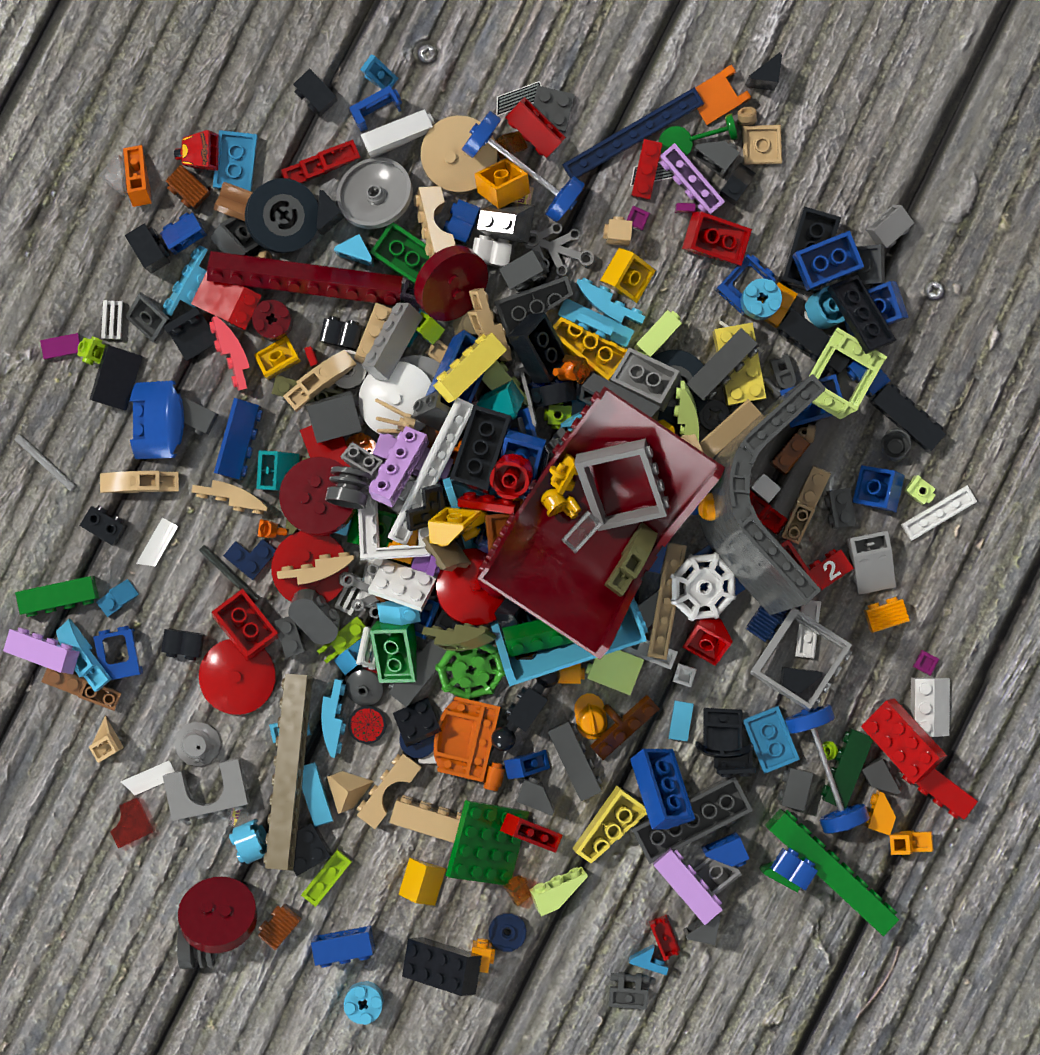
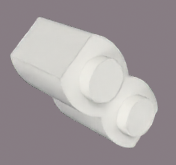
M484 235L474 238L472 250L483 259L486 265L502 268L510 263L513 245L509 244V240L498 239V241L490 240L491 237Z

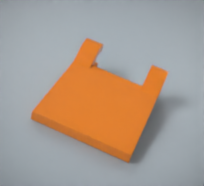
M732 64L695 87L704 102V105L697 108L706 125L751 100L748 91L737 96L727 80L728 77L736 73Z

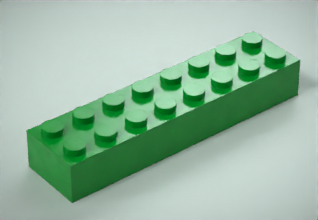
M779 809L765 826L788 848L799 853L798 857L804 861L807 858L816 864L814 866L818 870L816 874L884 937L899 921L895 916L897 912L886 901L882 904L881 901L883 899L872 888L868 891L869 885L858 875L854 878L852 875L855 872L844 862L840 865L838 862L841 859L830 849L825 851L826 845L816 836L811 838L812 832L802 823L797 825L795 822L798 819L788 810L784 812Z

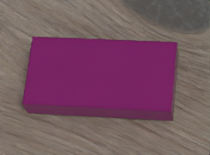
M79 333L40 340L43 359L77 354L80 343Z

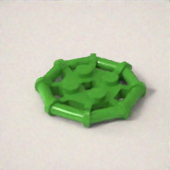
M486 644L463 652L447 650L440 662L435 666L442 684L441 689L444 692H449L469 700L494 694V690L502 678L506 676L498 648ZM478 648L486 651L487 653H479ZM455 655L456 660L454 663H448L451 657ZM494 658L496 666H490L489 660ZM469 666L476 668L474 671H467ZM446 671H452L453 677L449 680ZM490 674H496L489 684L488 680ZM458 683L462 688H465V691L454 687V685ZM479 685H482L484 687L481 689L471 691L472 687H476Z

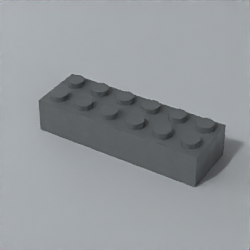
M733 774L732 777H726L688 797L695 816L694 821L669 829L652 830L649 819L646 818L634 827H631L649 864L655 862L670 848L673 851L678 850L753 811Z

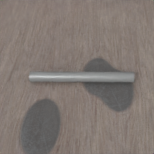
M20 434L16 436L14 440L69 491L76 487Z

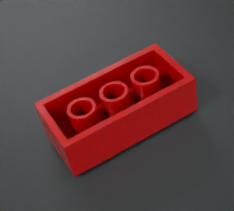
M895 698L886 700L861 726L912 784L921 782L947 757L946 753Z

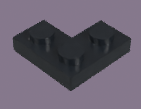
M435 484L421 488L423 506L405 511L407 529L409 531L428 527V521L444 509L442 485Z

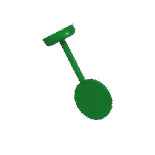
M732 113L725 116L727 126L691 136L685 128L679 126H671L665 129L659 138V142L663 143L661 153L663 154L675 143L687 157L693 146L692 141L728 131L731 140H738Z

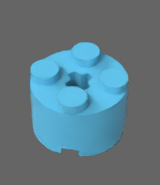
M762 278L752 281L742 293L740 300L742 310L747 316L755 320L770 318L780 308L782 302L780 288L773 280ZM759 296L765 298L763 304L757 300Z
M829 286L811 295L805 303V310L809 320L819 329H829L845 321L827 290Z
M257 819L233 828L232 834H229L231 843L236 846L238 851L237 858L240 863H252L263 858L267 852V844L265 842L267 833L262 825H257Z
M370 981L353 984L344 999V1012L347 1017L357 1024L367 1025L375 1021L379 1017L384 1004L381 989ZM365 999L367 1000V1004L363 1006L361 1005V1001H364Z

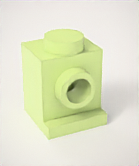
M919 475L914 476L903 490V492L921 505L926 502L929 504L936 495L933 493L935 488L924 481ZM921 487L925 488L923 495L919 492Z

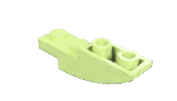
M680 381V388L676 387L675 399H678V405H674V417H677V424H680V434H695L699 441V422L696 404L685 381Z

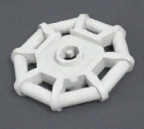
M716 552L704 555H688L687 560L670 576L672 578V599L670 601L690 621L707 618L717 619L724 609L733 600H736L735 574ZM710 562L709 567H699L698 563ZM717 565L724 571L722 575L715 571ZM692 566L694 570L688 575V577H682L683 574ZM725 580H727V591L723 589ZM680 582L684 583L683 589L685 594L680 595ZM707 582L708 589L700 591L701 584ZM724 596L725 598L716 607L717 601ZM689 599L694 604L692 609L684 601ZM702 606H708L710 611H699Z

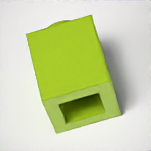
M421 312L420 314L423 318L415 332L425 341L434 345L440 339L445 329L429 315Z

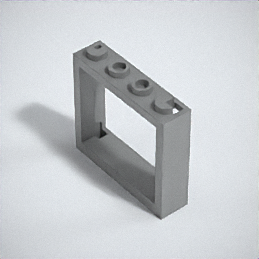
M646 438L576 454L574 464L598 531L667 516L668 508H670L669 498L664 495V483L662 479L659 480V468L657 463L653 462V450L648 446ZM640 455L657 505L606 516L589 466Z
M792 608L752 668L750 674L810 712L811 708L816 709L821 702L819 698L821 693H826L832 685L829 682L832 676H838L842 669L839 665L843 659L847 661L851 656L852 651L850 649L852 644L802 612ZM795 620L842 649L809 702L761 672Z

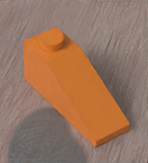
M143 146L123 148L127 193L132 206L152 204Z

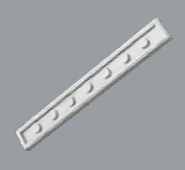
M459 397L454 401L388 535L389 539L407 545L413 531L407 529L405 511L422 507L421 488L437 484L466 426L473 404Z

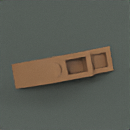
M47 668L41 681L113 711L122 694L106 685L95 692L86 679L79 677L75 672L67 674Z

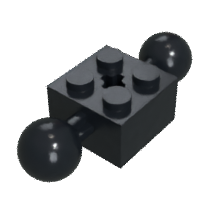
M559 670L537 677L533 687L528 685L527 688L524 686L517 694L518 701L516 703L512 702L506 710L509 722L505 727H499L492 733L491 742L497 750L508 751L514 746L516 742L515 732L518 727L525 732L528 730L548 701V698L542 693L546 688L553 687L558 683L560 679Z

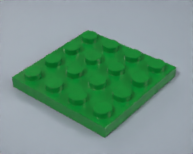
M465 800L445 876L510 886L522 840L500 831L507 813L527 820L529 811Z

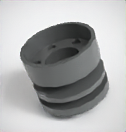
M332 467L331 474L335 476H331L329 481L337 486L327 488L325 501L342 507L365 509L368 495L361 492L360 489H369L370 484L366 482L371 481L372 475L354 467Z
M180 928L177 937L179 968L193 969L197 959L200 968H204L206 962L208 968H214L217 953L202 952L191 946L184 938Z

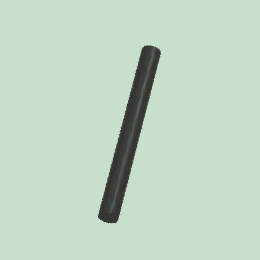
M205 545L199 549L239 590L243 588L254 603L259 599Z

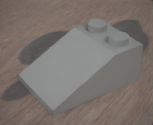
M629 347L610 380L616 385L660 406V411L664 412L682 378L679 370Z

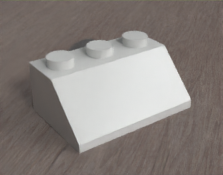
M911 678V717L930 737L949 736L950 678Z

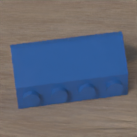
M463 330L452 337L426 396L437 391L433 386L438 381L436 377L443 371L447 372L450 369L449 365L457 358L459 359L463 355L462 353L475 343L476 338L467 331ZM484 373L459 398L471 403ZM441 396L440 402L449 407H452L454 401L448 403Z
M234 398L214 473L238 480L246 477L248 466L245 465L247 458L250 459L253 452L251 443L252 440H256L258 429L255 428L257 421L260 422L263 415L261 406Z
M642 749L630 759L652 830L669 829L695 820L673 749Z

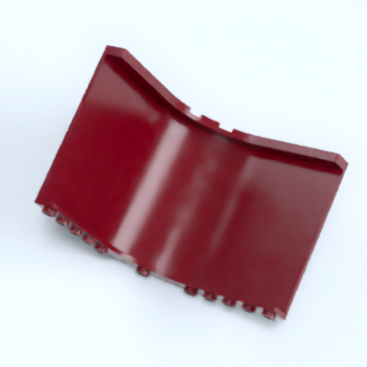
M605 386L600 392L596 391L590 399L591 405H585L580 413L582 417L580 419L576 417L571 425L572 431L567 430L561 439L563 443H557L552 451L553 457L538 479L531 481L528 487L530 491L515 515L511 513L506 520V524L499 533L501 537L498 536L494 541L493 547L486 555L488 560L485 559L479 567L481 573L477 578L598 659H601L610 649L630 604L642 583V577L646 571L650 570L658 558L657 554L661 548L667 545L681 525L715 486L725 469L724 466ZM646 438L648 446L653 450L652 459L658 465L659 480H663L665 487L663 492L665 497L668 496L670 508H668L666 517L643 521L644 524L658 533L639 575L636 579L632 580L624 595L619 597L607 588L605 583L623 556V550L641 522L598 531L578 475H574L572 478L575 482L573 490L565 491L563 494L565 499L569 496L574 497L582 509L577 513L578 516L571 519L563 511L548 517L546 514L547 509L542 505L541 498L547 490L556 489L550 484L552 474L549 469L551 466L557 467L563 461L566 454L572 455L575 459L576 454ZM640 455L589 466L606 516L657 505Z

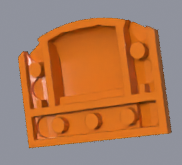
M455 697L454 701L445 708L438 722L442 731L435 734L434 757L438 766L437 770L441 773L483 782L492 746L491 736L496 729L501 707Z

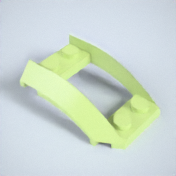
M837 327L810 375L813 374L819 379L835 349L867 367L849 402L826 388L812 402L838 419H842L858 410L860 403L887 356L877 350L865 354L855 337Z

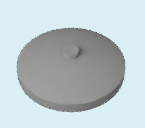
M383 157L369 158L355 164L344 174L337 188V204L343 216L351 224L364 229L382 228L395 222L407 210L413 194L412 182L407 171L396 161Z

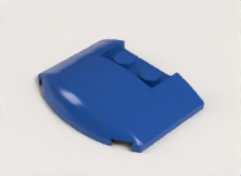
M175 381L140 382L134 384L130 401L133 402V439L130 440L135 459L176 457L177 454H173L177 444L180 445L182 441L184 409L181 395L177 394L173 386L176 385Z

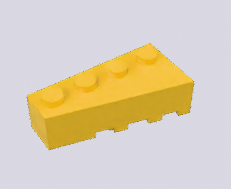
M560 317L553 326L567 353L589 372L596 371L599 376L610 380L628 350L583 329V327L563 317Z

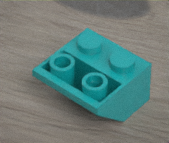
M513 380L481 395L477 406L510 415L512 420H514L525 398Z
M259 450L256 489L280 491L281 483L287 472L299 463L300 454Z

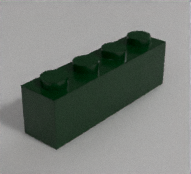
M849 728V731H845L842 738L844 743L842 748L838 749L835 766L830 768L844 809L847 808L873 743L869 735ZM828 781L827 785L824 784L820 795H822L823 801L837 806Z

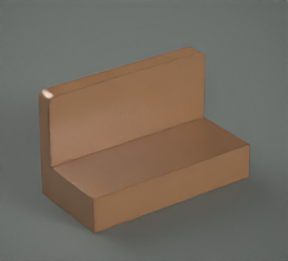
M223 182L220 196L215 202L213 210L245 221V207L253 192Z

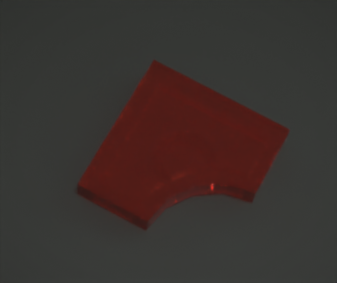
M138 797L119 805L121 811L120 821L110 831L118 848L154 832Z

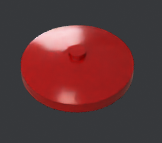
M477 548L465 549L462 551L471 564L467 568L457 567L452 572L440 569L436 581L437 598L444 612L456 622L461 624L468 623L474 626L487 625L497 620L494 613L506 597H492L479 585L477 579L479 567L485 559L488 560L486 558L487 553Z
M230 639L214 645L204 656L199 669V685L204 697L213 707L227 714H247L260 708L270 698L276 683V668L272 657L266 649H263L247 661Z

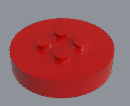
M299 531L288 536L278 546L272 559L271 573L276 588L290 602L294 594L302 589L315 590L325 598L327 603L332 601L344 588L339 583V576L343 572H349V565L330 577L298 585L297 577L278 579L277 571H282L281 567L293 566V570L301 569V565L312 564L315 567V559H319V555L331 554V558L339 557L338 553H343L345 550L331 535L314 536Z

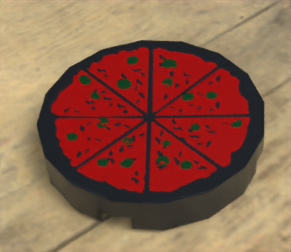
M361 706L354 710L348 722L349 732L352 737L364 744L380 740L387 727L384 714L374 706Z

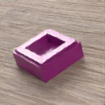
M677 203L675 205V213L695 212L696 204Z
M632 206L627 221H632L633 228L643 231L650 213Z
M921 650L913 667L931 676L939 659Z

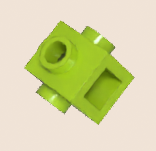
M93 336L91 339L83 338L78 345L77 356L82 357V362L92 366L94 363L100 364L105 345L102 344L103 340Z
M564 402L549 405V409H545L544 421H548L551 429L559 430L561 423L571 417L572 406H564ZM555 413H560V414H561V418H559V419L555 418V417H554V414H555Z

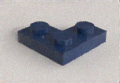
M262 539L250 553L235 541L223 556L251 580H254L272 559L276 549Z

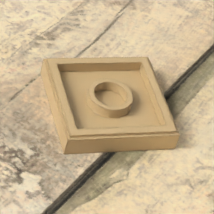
M781 125L742 126L743 165L782 164Z

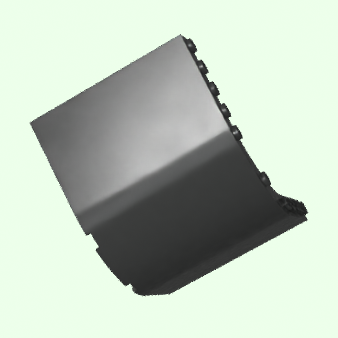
M813 374L775 400L755 421L714 457L713 460L725 467L721 478L709 492L713 494L715 520H705L699 515L702 532L712 551L719 554V557L735 574V577L769 615L805 605L821 591L816 583L764 527L751 505L749 496L751 468L761 450L825 391L823 384Z

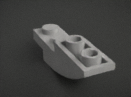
M353 442L340 456L350 467L358 468L371 474L370 483L376 479L381 464H384L381 459ZM408 480L399 499L402 501L407 499L414 484L413 482Z

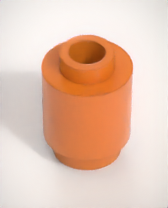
M492 762L491 765L487 764L483 788L498 792L499 787L502 786L506 770L502 768L503 764Z

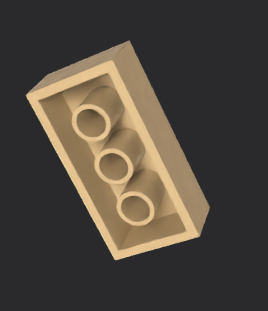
M402 795V797L398 796L389 823L454 843L462 812L454 814L450 812L449 808L439 806L438 809L432 807L430 802L421 800L419 803L413 801V797Z

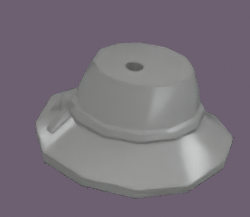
M195 721L186 724L176 736L175 749L179 758L187 765L200 767L209 764L219 753L220 739L218 733L206 723Z

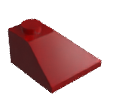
M720 618L698 619L683 644V648L716 666L733 641Z

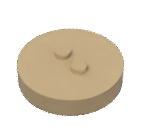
M468 116L444 118L434 124L423 139L421 162L428 179L435 186H441L444 192L462 195L477 191L474 173L497 163V150L488 143L482 146L473 158L462 151V147L472 135L469 131L475 123L478 125L481 123L474 118Z

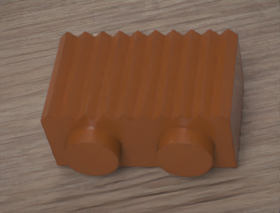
M179 165L171 176L166 179V182L169 184L167 189L174 195L178 193L183 198L181 202L188 209L192 206L196 210L211 194L182 165Z
M798 433L793 434L787 443L784 444L785 446L780 449V452L775 455V458L772 459L773 461H770V465L783 475L789 472L810 446V443Z
M283 904L282 907L277 906L271 913L272 919L269 922L265 920L258 928L261 931L258 937L274 950L280 946L302 919L286 904Z

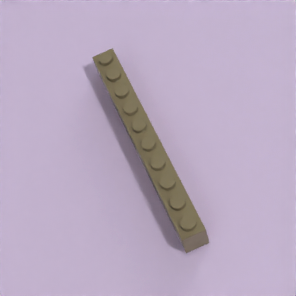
M285 674V678L282 679L283 697L280 699L281 717L278 718L279 736L276 737L277 755L274 757L275 774L272 776L273 794L270 795L269 801L271 813H269L267 820L269 833L266 834L265 839L267 852L263 858L265 868L294 869L313 677L308 675Z

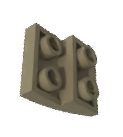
M429 536L422 539L426 545L425 549L435 557V563L441 570L452 572L457 567L467 568L471 564L455 540L448 546L441 547L438 544H431Z

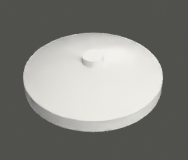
M401 361L396 365L389 380H376L372 375L368 374L359 391L360 413L366 424L376 433H378L377 429H398L397 425L378 421L376 417L399 421L400 417H404L375 402V399L378 398L404 413L411 414L412 418L415 402L426 396L432 382L421 369ZM415 420V430L421 431L425 428L426 424ZM381 433V434H384V435H385V434H391V435L395 436L396 439H397V436H398V434H393V433Z

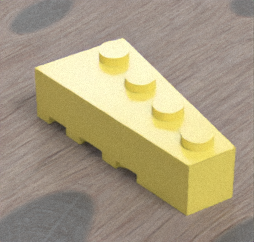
M493 333L486 336L482 334L475 340L472 346L462 353L463 355L459 359L457 358L449 365L450 369L447 372L443 371L436 377L438 381L433 385L434 388L448 403L456 400L507 349Z
M616 786L574 845L573 850L575 853L588 862L593 863L617 839L619 840L624 836L625 832L634 827L640 819L647 815L644 804Z

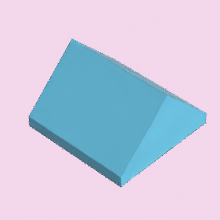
M360 234L335 246L334 252L337 256L374 267V261Z

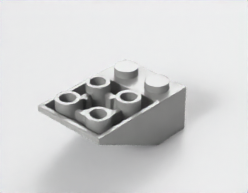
M888 531L847 538L858 595L896 587L892 548Z

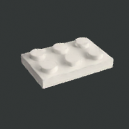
M384 559L368 588V593L422 612L436 585L437 577Z

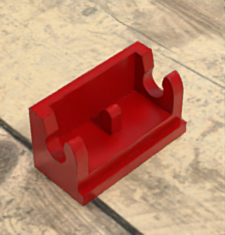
M667 915L649 921L663 960H668L672 955H679L681 950Z

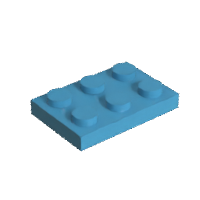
M219 130L218 170L214 171L212 187L221 189L223 182L252 192L258 135Z
M779 706L742 719L764 774L800 760Z

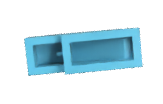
M314 762L304 765L302 790L314 827L334 822L317 764Z

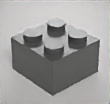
M531 250L499 269L510 290L520 292L528 289L530 283L544 280L547 278L546 274L550 272L540 252Z

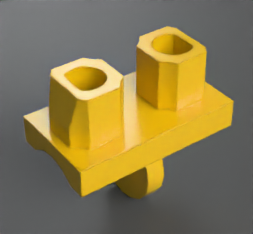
M566 454L563 461L557 467L551 466L549 469L552 474L550 484L561 495L565 491L573 490L575 482L572 478L574 475H578L574 464L575 459L570 454Z

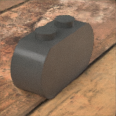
M302 589L296 592L292 597L288 610L289 617L314 643L324 645L334 641L341 624L338 612L332 609L327 604L325 598L315 590Z

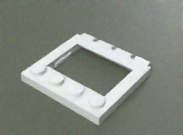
M360 489L361 492L368 495L366 508L358 509L360 560L431 556L425 549L426 545L422 540L424 537L429 536L428 527L418 529V546L394 545L380 548L378 501L372 499L369 489Z

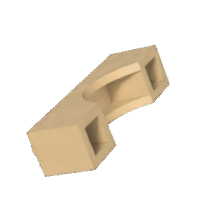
M441 186L419 187L417 194L414 195V206L418 208V222L422 225L421 234L422 238L426 241L425 251L429 258L444 248L456 246L453 234L441 230L434 221V216L441 213L445 203Z
M405 752L402 755L397 754L391 762L394 765L390 771L385 770L380 777L383 781L379 786H373L368 793L371 797L367 802L363 800L357 808L359 811L357 816L374 829H376L388 812L383 801L384 792L387 787L395 782L410 783L422 768L421 764H418L417 761Z

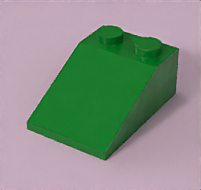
M376 621L370 629L379 683L416 682V633L414 623L395 625Z

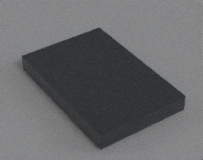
M105 345L89 400L127 411L143 356Z

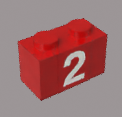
M832 549L825 554V559L822 561L817 559L809 565L810 572L821 587L820 590H823L854 569L841 549L837 551Z

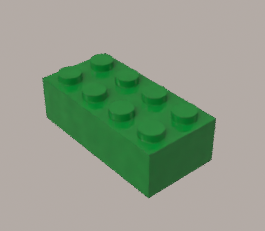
M394 222L388 225L370 251L372 257L400 276H403L404 279L415 285L419 271L429 259L425 251L426 244Z

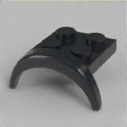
M704 708L703 745L696 741V749L703 755L716 758H736L751 752L753 744L742 747V710Z

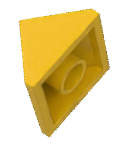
M287 336L254 354L263 375L268 380L302 362Z
M409 857L398 895L414 903L435 906L446 868Z

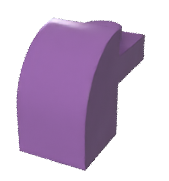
M433 555L413 557L412 569L425 572L430 576H438L440 571Z

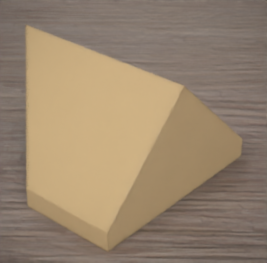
M106 715L92 745L89 746L98 763L124 749Z
M344 771L328 776L327 779L338 814L354 808L374 781Z

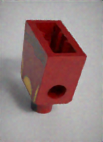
M205 130L183 137L182 148L174 150L175 159L182 160V164L189 168L217 171L219 135L210 130Z

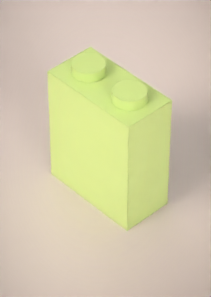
M667 310L638 341L634 349L652 357L682 324L679 321L681 319L680 316L674 311L669 312Z
M618 650L604 655L601 659L594 658L592 663H588L585 673L588 674L587 679L631 695L644 659Z

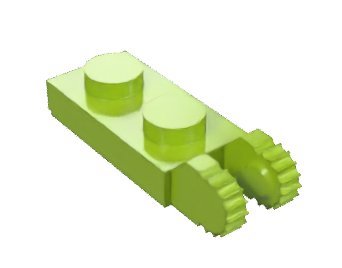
M358 616L338 631L334 641L324 644L317 652L321 654L332 645L336 651L324 660L326 663H329L362 637L363 629L366 625Z

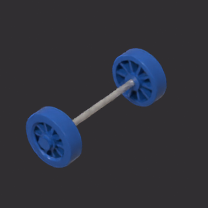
M489 111L479 125L475 123L469 131L472 135L462 147V151L473 158L482 146H485L486 143L490 144L556 195L546 210L545 215L554 222H558L568 209L571 210L577 203L576 198L583 190L585 184L573 176L560 191L491 139L492 132L500 123L501 118L492 111Z
M829 704L817 706L816 709L811 708L810 712L802 709L801 712L785 719L788 731L791 734L811 729L838 810L822 816L819 820L825 834L851 830L867 822L870 818L864 804L847 806L845 809L843 807L816 727L827 724L835 719L832 707Z

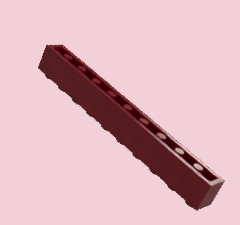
M210 251L207 266V281L394 306L400 302L403 276Z

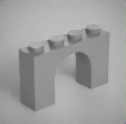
M241 758L219 763L224 788L221 797L213 803H201L192 797L188 789L185 770L163 775L172 821L178 820V823L190 821L189 817L197 816V819L208 817V813L215 812L218 815L226 813L229 808H234L235 811L245 809L246 805L250 803Z

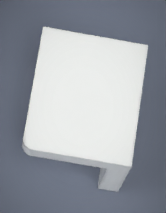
M761 474L750 487V490L766 503H769L781 489L765 474Z

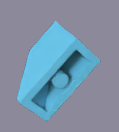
M392 601L377 603L381 623L406 625L421 622L418 610Z

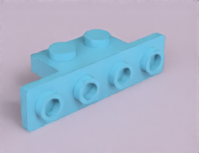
M199 245L198 248L193 250L191 254L192 259L183 268L180 280L174 284L172 295L164 302L163 312L172 316L180 300L193 308L195 307L191 305V302L206 273L205 269L199 267L208 250L205 247Z
M568 298L564 300L558 312V316L623 347H627L634 333L633 329Z

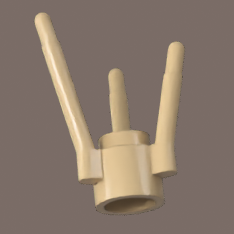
M378 398L375 399V402L404 417H400L399 421L376 417V420L397 425L398 428L377 429L378 433L399 434L401 431L403 432L406 426L414 429L416 419L411 418V414L404 413Z

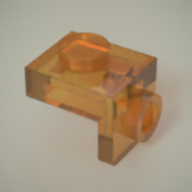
M519 131L504 134L495 140V142L511 154L528 148ZM497 151V153L499 154L500 159L505 158V156H504L503 154H501L499 151Z
M566 354L563 362L575 364L573 373L578 384H583L591 372L586 358Z
M520 875L511 878L508 884L504 886L516 906L521 905L531 897L529 887L527 886L528 881Z

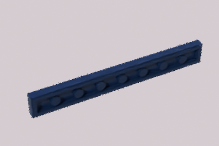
M694 87L562 164L570 179L573 176L579 178L704 105V102Z

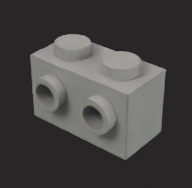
M892 205L865 230L876 245L882 244L884 248H890L896 243V239L909 232L914 222L902 205Z

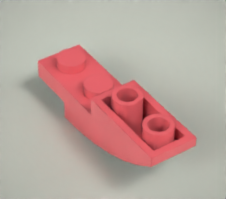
M214 316L211 318L212 322H209L211 333L216 335L217 340L214 341L216 352H220L221 356L229 355L226 360L228 368L233 370L234 376L231 377L233 387H237L238 391L245 390L247 385L243 370L250 368L247 357L231 329L220 318Z

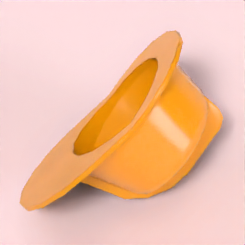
M708 493L698 505L699 515L703 519L710 521L715 520V505L712 493Z
M587 693L580 696L574 707L578 731L587 739H597L607 729V717L603 709L604 703L595 694Z

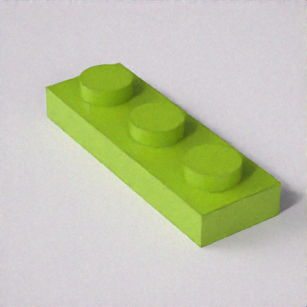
M337 849L301 896L316 907L351 864L352 860Z

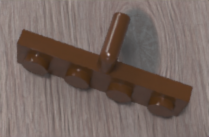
M645 695L622 717L609 704L604 705L603 709L615 723L594 741L590 747L604 760L659 711L660 708L648 695Z

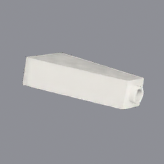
M424 109L363 133L361 137L370 158H376L425 135L435 122L431 114H426Z

